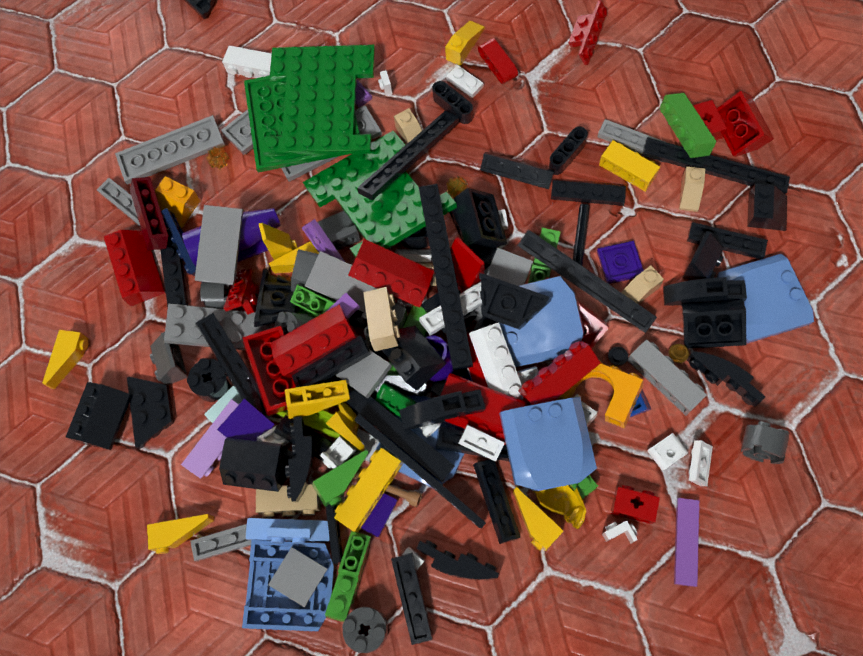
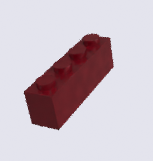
M151 177L132 178L130 193L147 251L166 249L168 233Z

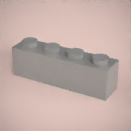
M647 339L627 360L685 416L707 396L699 384L692 382L684 370H679L670 357L664 356L659 351L658 346Z

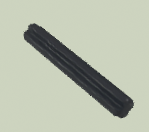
M580 204L573 252V260L581 266L583 264L590 208L588 204Z

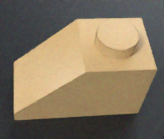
M409 108L394 116L395 127L406 144L422 131L417 119Z
M686 167L681 181L679 210L698 212L705 181L704 168Z
M649 266L637 275L621 293L639 304L660 288L664 278L652 266Z

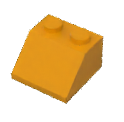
M166 176L155 189L160 210L162 211L165 208L171 210L182 229L201 201L196 192Z

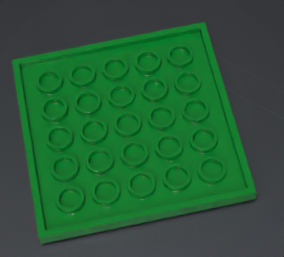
M270 76L244 81L258 173L348 155L264 156V137L282 136L286 80L271 81ZM355 114L354 135H358L359 129Z

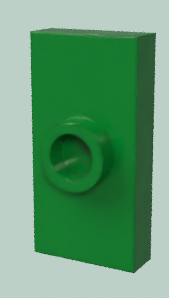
M382 383L375 398L379 404L399 417V410L417 403L387 383Z

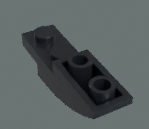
M726 277L690 280L663 287L664 306L729 300L746 301L747 299L745 280H727Z
M693 351L687 359L689 365L703 373L707 381L717 386L724 381L726 386L731 391H736L742 396V400L748 405L756 407L766 397L750 384L754 377L732 362L715 355Z
M475 390L465 393L459 391L428 399L399 410L405 431L442 423L446 419L483 412L486 408L481 390Z
M302 416L293 417L294 423L290 424L291 435H295V443H292V453L296 458L288 459L289 465H285L286 477H290V486H287V496L294 503L299 502L306 489L314 457V438L312 436H305L304 419Z
M428 540L425 543L420 541L416 548L418 551L434 559L431 565L432 568L447 575L467 580H493L499 577V573L496 572L498 568L487 562L484 566L477 562L479 558L467 552L466 555L461 553L457 561L455 560L456 555L447 550L444 553L436 549L437 545Z

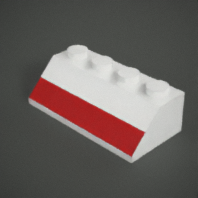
M499 322L468 333L467 337L473 367L467 369L472 382L522 400L523 397L518 392L522 385Z

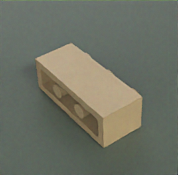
M387 287L363 292L369 338L374 351L398 346L397 338L400 337L398 325L395 326V322L398 319L395 309H392V306L395 305L393 294H389Z
M307 484L302 497L296 503L292 502L291 498H288L287 486H282L279 492L256 489V513L262 515V518H273L274 514H282L283 517H293L295 513L312 516L315 515V512L321 511V499L313 488V484Z

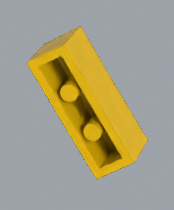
M614 140L602 154L599 166L645 192L657 177L660 166L654 161L647 160L638 152H633L622 143H617Z

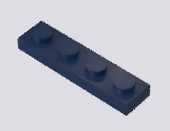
M165 208L161 213L166 228H169L171 232L169 237L173 243H176L178 247L176 251L179 257L184 259L186 263L184 265L185 270L189 275L195 276L196 266L185 247L182 237L183 231L174 213Z

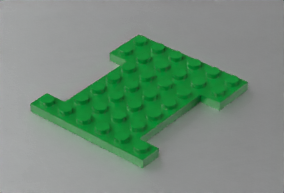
M346 45L272 48L271 81L286 80L282 136L264 137V156L371 154V134L354 135L357 78H374L375 46Z
M394 131L372 142L371 154H351L303 182L304 187L319 208L336 199L362 236L383 248H390L426 226L419 187L406 171L373 201L358 194L357 188L405 146V143ZM447 192L440 195L443 215L457 208L456 202ZM362 242L350 248L355 258Z

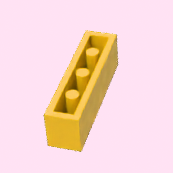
M380 448L379 451L376 450L370 458L372 462L368 468L364 467L358 476L360 478L356 485L353 484L347 492V499L344 503L341 502L335 510L337 514L334 518L353 532H359L404 464L383 448Z

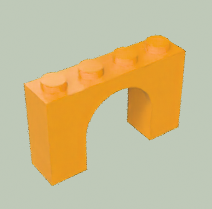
M601 362L595 369L556 399L572 398L577 386L588 378L604 379L614 390V395L605 413V421L625 429L643 388V379L637 374H627L616 366L609 367Z

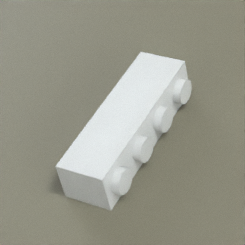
M228 46L222 63L227 73L232 75L238 74L248 78L270 76L271 53Z

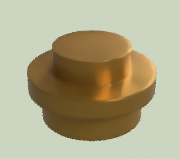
M682 344L671 346L668 352L669 357L675 363H683L689 357L688 349Z

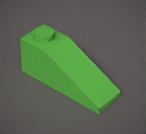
M367 449L313 481L312 486L325 507L329 504L332 507L342 500L341 497L368 456Z

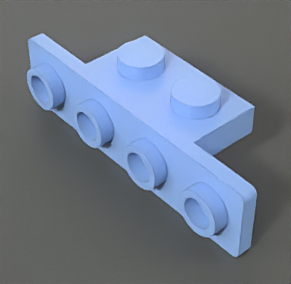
M247 519V540H271V543L281 544L284 541H292L293 544H305V542H329L330 540L328 522L324 520Z

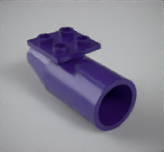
M274 208L243 212L237 262L268 251L262 240L259 223L267 224L276 229L280 227L281 223ZM201 226L182 233L185 247L195 266L197 265Z

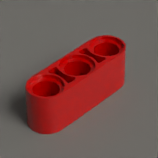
M494 38L478 46L481 58L501 84L518 76L516 66Z

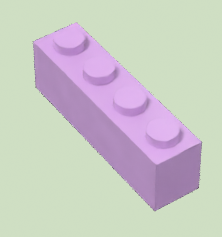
M232 399L181 464L200 479L203 475L207 477L214 469L212 464L216 459L219 461L221 459L226 437L217 429L239 405Z

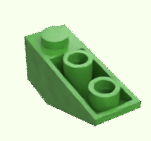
M297 285L290 302L319 316L325 313L336 300Z

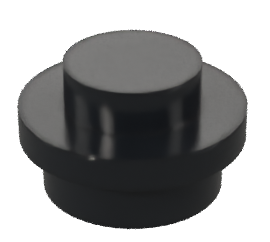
M613 347L608 353V359L611 364L622 366L628 360V353L622 347Z

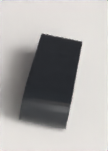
M437 81L433 84L432 92L435 103L445 111L459 116L460 123L469 124L473 120V105L444 81Z
M575 127L551 154L549 169L554 170V175L563 173L585 147L588 136L585 128Z

